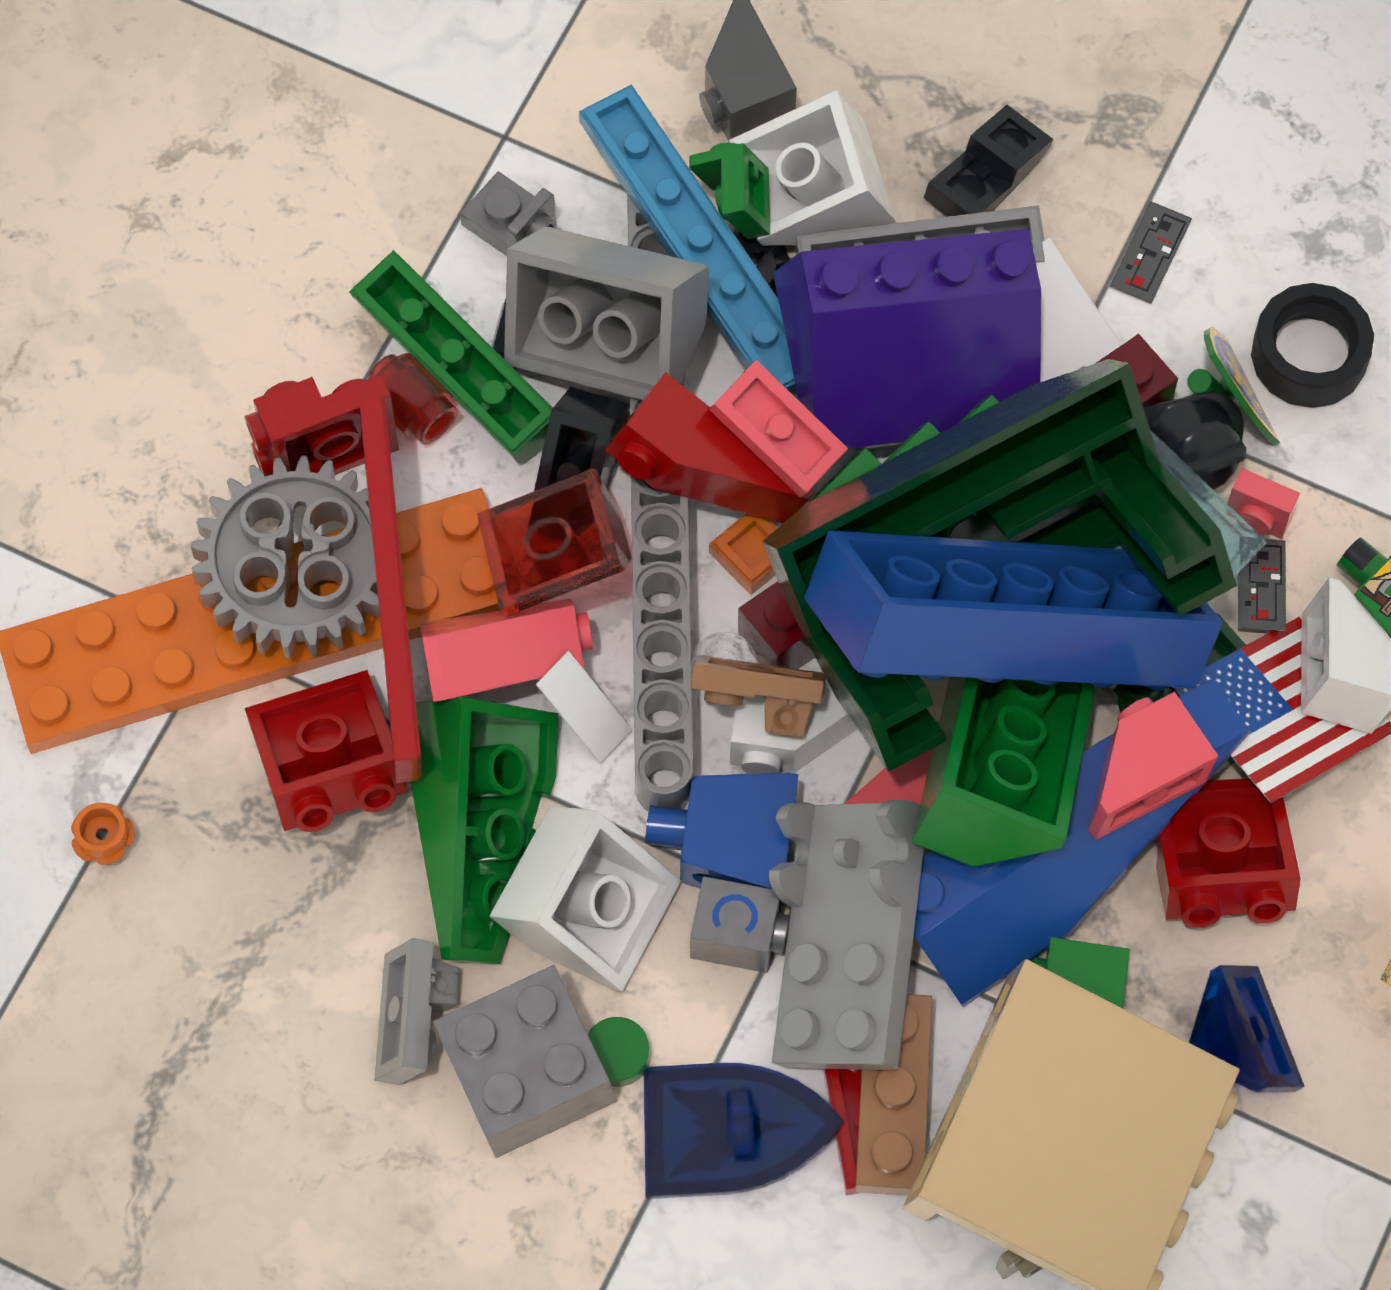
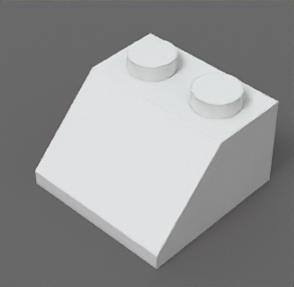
M838 90L729 140L730 143H744L769 168L770 235L757 237L763 246L795 245L797 235L885 225L895 221L865 120Z
M550 806L489 917L531 951L607 988L623 992L677 891L681 880L600 811Z

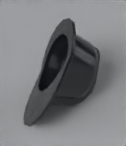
M1208 391L1143 407L1159 460L1187 492L1199 494L1217 489L1224 485L1235 473L1239 462L1247 459L1246 447L1242 442L1244 420L1240 407L1229 396Z

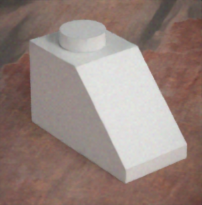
M1329 577L1302 613L1301 713L1372 734L1385 716L1391 712V637L1341 580Z
M828 682L825 685L821 704H813L803 738L765 732L764 696L756 695L755 698L744 696L743 705L736 706L730 742V765L741 766V769L748 774L795 773L858 728L835 697Z

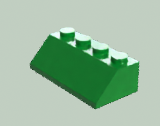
M949 677L939 726L944 731L947 741L933 748L912 843L973 867L1061 849L1067 838L1095 686L1089 683L1058 682L1055 685H1043L1032 680L1002 679L1000 682L990 683L977 678Z

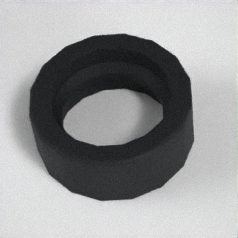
M1317 283L1290 286L1272 297L1260 314L1254 333L1251 358L1257 377L1269 392L1289 404L1310 408L1331 405L1353 393L1364 377L1372 355L1374 332L1369 315L1358 301L1335 286ZM1310 318L1324 321L1338 329L1347 340L1349 345L1347 359L1341 367L1333 371L1315 373L1301 370L1288 363L1277 350V333L1284 324L1292 320Z

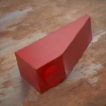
M666 372L643 398L605 449L606 452L618 460L625 472L645 481L656 490L781 523L787 521L802 508L816 491L812 487L800 498L709 410L710 407Z

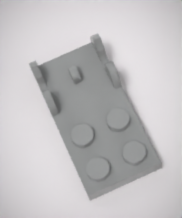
M905 799L864 804L814 805L801 802L785 804L778 810L776 821L784 836L795 842L798 857L796 863L781 862L769 870V881L774 893L783 903L791 907L772 1056L773 1064L784 1068L898 1070L924 847L912 843L920 804Z

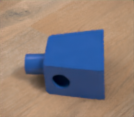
M764 773L699 775L694 777L691 784L688 810L650 805L645 844L682 848L680 880L686 885L700 889L704 876L772 889L769 881V870L781 862H788L791 839L786 838L776 821V815L783 805L796 803L798 774ZM780 900V909H779V911L781 912L782 901Z

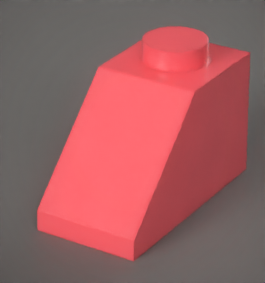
M1175 692L1154 703L1149 697L1142 698L1128 706L1118 715L1117 721L1119 723L1106 750L1088 828L1095 841L1204 784L1218 758V754Z

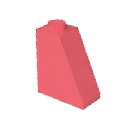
M570 598L420 623L433 702L542 678L567 651L584 668L582 652L593 650L587 612L576 614L574 604Z

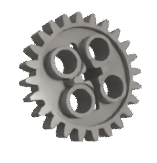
M301 456L296 471L287 472L280 457L274 459L273 475L266 477L254 464L249 466L251 484L246 487L240 482L229 478L227 485L231 499L227 501L220 497H210L211 512L217 519L198 518L196 522L198 531L205 539L191 542L193 558L200 561V563L192 567L195 584L205 585L199 590L204 607L217 605L213 611L215 624L218 627H222L235 620L232 631L237 643H241L252 633H255L258 652L264 654L269 649L274 640L281 641L285 658H291L296 642H305L311 656H317L319 639L328 637L336 648H342L341 630L346 626L361 636L366 633L361 614L365 612L373 616H380L378 596L376 595L377 585L367 488L356 493L358 488L357 473L351 470L337 481L335 479L333 461L327 460L318 473L310 472L307 456ZM298 506H304L306 511L301 530L304 552L300 553L298 561L297 604L290 608L285 605L291 582L287 561H291L294 551V512ZM263 518H275L282 522L272 532L261 533L252 529L255 523ZM331 521L340 522L346 526L341 533L335 536L326 537L315 532L320 525ZM267 576L276 580L273 587L264 592H254L246 588V585L256 577ZM321 580H332L341 585L336 592L326 596L315 595L309 591L315 583Z

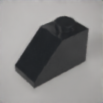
M570 387L551 411L527 524L587 541L617 461L605 449L626 422L629 403Z

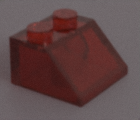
M595 468L477 513L499 608L504 617L623 572L632 559L620 512Z

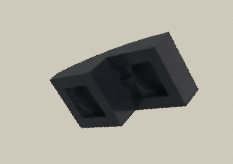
M1007 104L970 135L965 152L928 182L923 198L948 217L994 211L1041 160L1051 147L1053 138Z

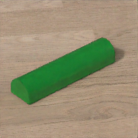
M394 250L349 291L351 296L517 462L528 461L543 450L553 407Z

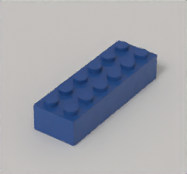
M828 530L804 596L805 601L850 661L852 667L858 673L876 678L885 677L887 674L919 675L930 680H942L945 677L977 678L990 683H997L1002 679L1032 680L1043 685H1055L1058 682L1089 683L1102 688L1111 687L1113 684L1143 685L1154 690H1164L1167 687L1196 688L1223 625V621L1207 602L1179 617L1125 551L1112 548Z

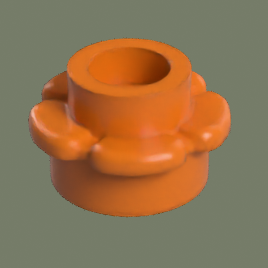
M108 803L88 805L79 812L72 823L71 831L74 834V839L71 843L76 855L84 861L97 860L101 865L115 863L124 856L126 846H130L134 841L135 828L133 822L129 818H125L123 810L116 805ZM100 830H106L109 834L106 839L100 840L96 837L97 833Z

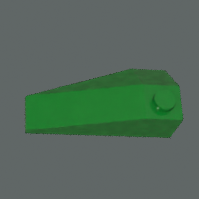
M456 697L433 702V700L416 702L422 776H419V781L410 782L441 958L443 960L498 965L501 962L509 932L489 916L536 832L532 827L541 798L550 797L556 778L559 713L466 697Z

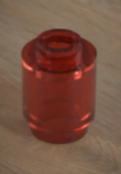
M404 353L399 356L390 354L381 359L370 371L368 379L382 375L391 395L395 426L408 439L417 438L421 444H430L440 438L454 423L458 415V409L452 404L451 393L412 354Z

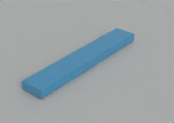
M631 84L580 110L579 123L668 255L709 265L707 313L745 369L757 360L791 394L797 392L778 298L633 85Z

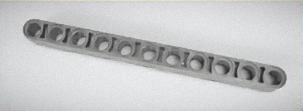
M627 194L628 246L669 256ZM685 374L684 379H683V381H682V383H681V385H683L685 388H686V374ZM630 397V416L642 400ZM631 476L635 791L638 802L648 812L650 805L685 809L689 803L693 779L688 498L652 490L645 485V481ZM655 535H666L674 539L675 543L660 549L648 545L646 540ZM663 592L674 596L676 601L669 606L657 607L648 603L646 599L654 593ZM657 651H668L676 655L678 659L671 665L657 666L650 663L647 657ZM658 710H669L679 717L675 723L664 727L651 723L647 718ZM666 769L678 774L680 780L672 786L660 787L651 783L648 777L657 770Z

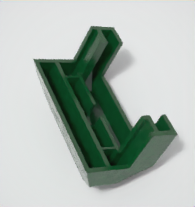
M1111 359L1027 387L805 504L762 541L785 600L835 697L888 772L946 742L947 739L944 731L927 710L929 706L933 705L927 686L919 675L887 674L885 677L876 678L858 673L805 601L804 596L828 530L1112 549L1120 546L1179 617L1237 586L1220 528L1158 458L1130 363Z

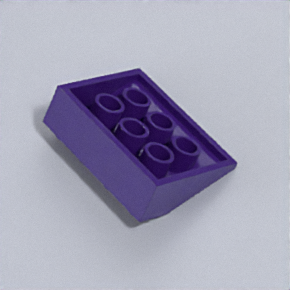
M1029 229L802 251L773 273L798 400L848 448L847 451L902 444L920 425L928 421L942 433L957 425L982 399L993 395L998 402H1001L1031 385L1040 383L1041 285Z

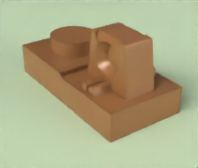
M699 655L693 663L690 689L704 690V700L708 702L733 706L743 705L744 696L755 698L756 695L764 696L765 732L803 738L813 704H821L824 697L826 677L823 672Z

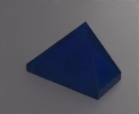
M1219 965L1210 970L1189 1043L1239 1068L1240 1071L1235 1083L1257 1093L1296 1092L1305 1087L1259 967Z

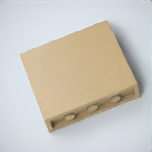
M1025 959L1007 975L902 1209L925 1221L937 1213L1085 1290H1158L1163 1279V1272L1156 1269L1165 1246L1172 1248L1186 1226L1189 1212L1183 1210L1182 1205L1190 1186L1195 1189L1198 1188L1210 1169L1214 1153L1207 1150V1146L1215 1127L1220 1130L1223 1129L1234 1112L1239 1094L1232 1091V1087L1240 1069Z

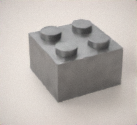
M555 964L433 1021L495 1158L617 1102L610 1080Z

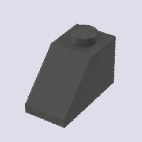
M733 0L705 65V91L699 93L700 104L707 121L712 127L720 125L728 142L732 138L796 109L797 87L750 0Z

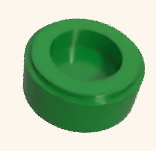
M610 1017L595 1024L588 1032V1036L610 1080L611 1086L622 1087L630 1085L645 1074L651 1061V1046L644 1030L636 1022L624 1017Z

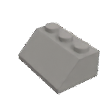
M544 226L507 248L504 360L512 367L643 400L665 372L681 384L706 326L709 265Z

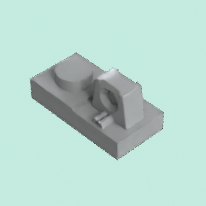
M411 938L384 955L374 1081L400 1085L427 1071V1066L433 1058L436 1046L435 1032L433 1029H430L432 1010L445 1011L457 1004L459 968L433 958L434 942Z

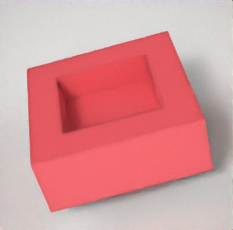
M1242 468L1232 487L1224 515L1235 519L1241 528L1256 535L1270 534L1282 539L1292 519L1300 493Z

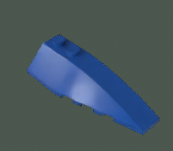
M1213 678L1179 696L1183 705L1218 754V758L1205 783L1251 733L1248 726ZM1112 734L1082 753L1067 838L1061 849L975 867L935 851H930L924 855L914 937L962 1007H965L1006 979L1007 975L1025 959L1032 961L1034 957H1038L1048 950L1051 937L1064 939L1070 935L1086 918L1085 914L1107 889L1111 890L1127 872L1126 868L1150 841H1155L1171 823V817L1191 795H1196L1205 783L1095 841L1088 828L1106 750L1113 736Z

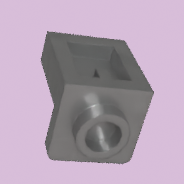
M497 171L460 212L461 225L507 256V248L542 227L556 228L554 194L542 188L534 196Z

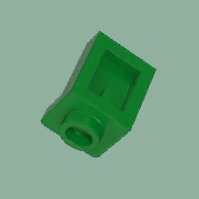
M720 143L714 145L710 151L689 156L690 170L711 190L715 191L716 204L723 219L728 220L747 239L770 235L769 168L744 143Z

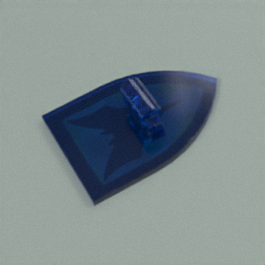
M706 1063L647 1067L644 1071L645 1196L647 1199L727 1195L748 1192L768 1186L799 1170L816 1157L834 1138L843 1126L844 1120L830 1104L812 1089L781 1072L762 1066L744 1063Z

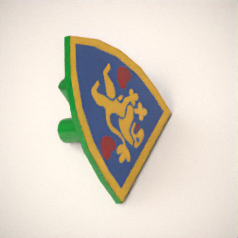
M1214 327L1203 331L1208 355L1222 378L1216 380L1207 370L1196 369L1188 376L1187 385L1193 394L1214 391L1225 394L1232 400L1236 398L1266 439L1274 446L1280 444L1229 341Z

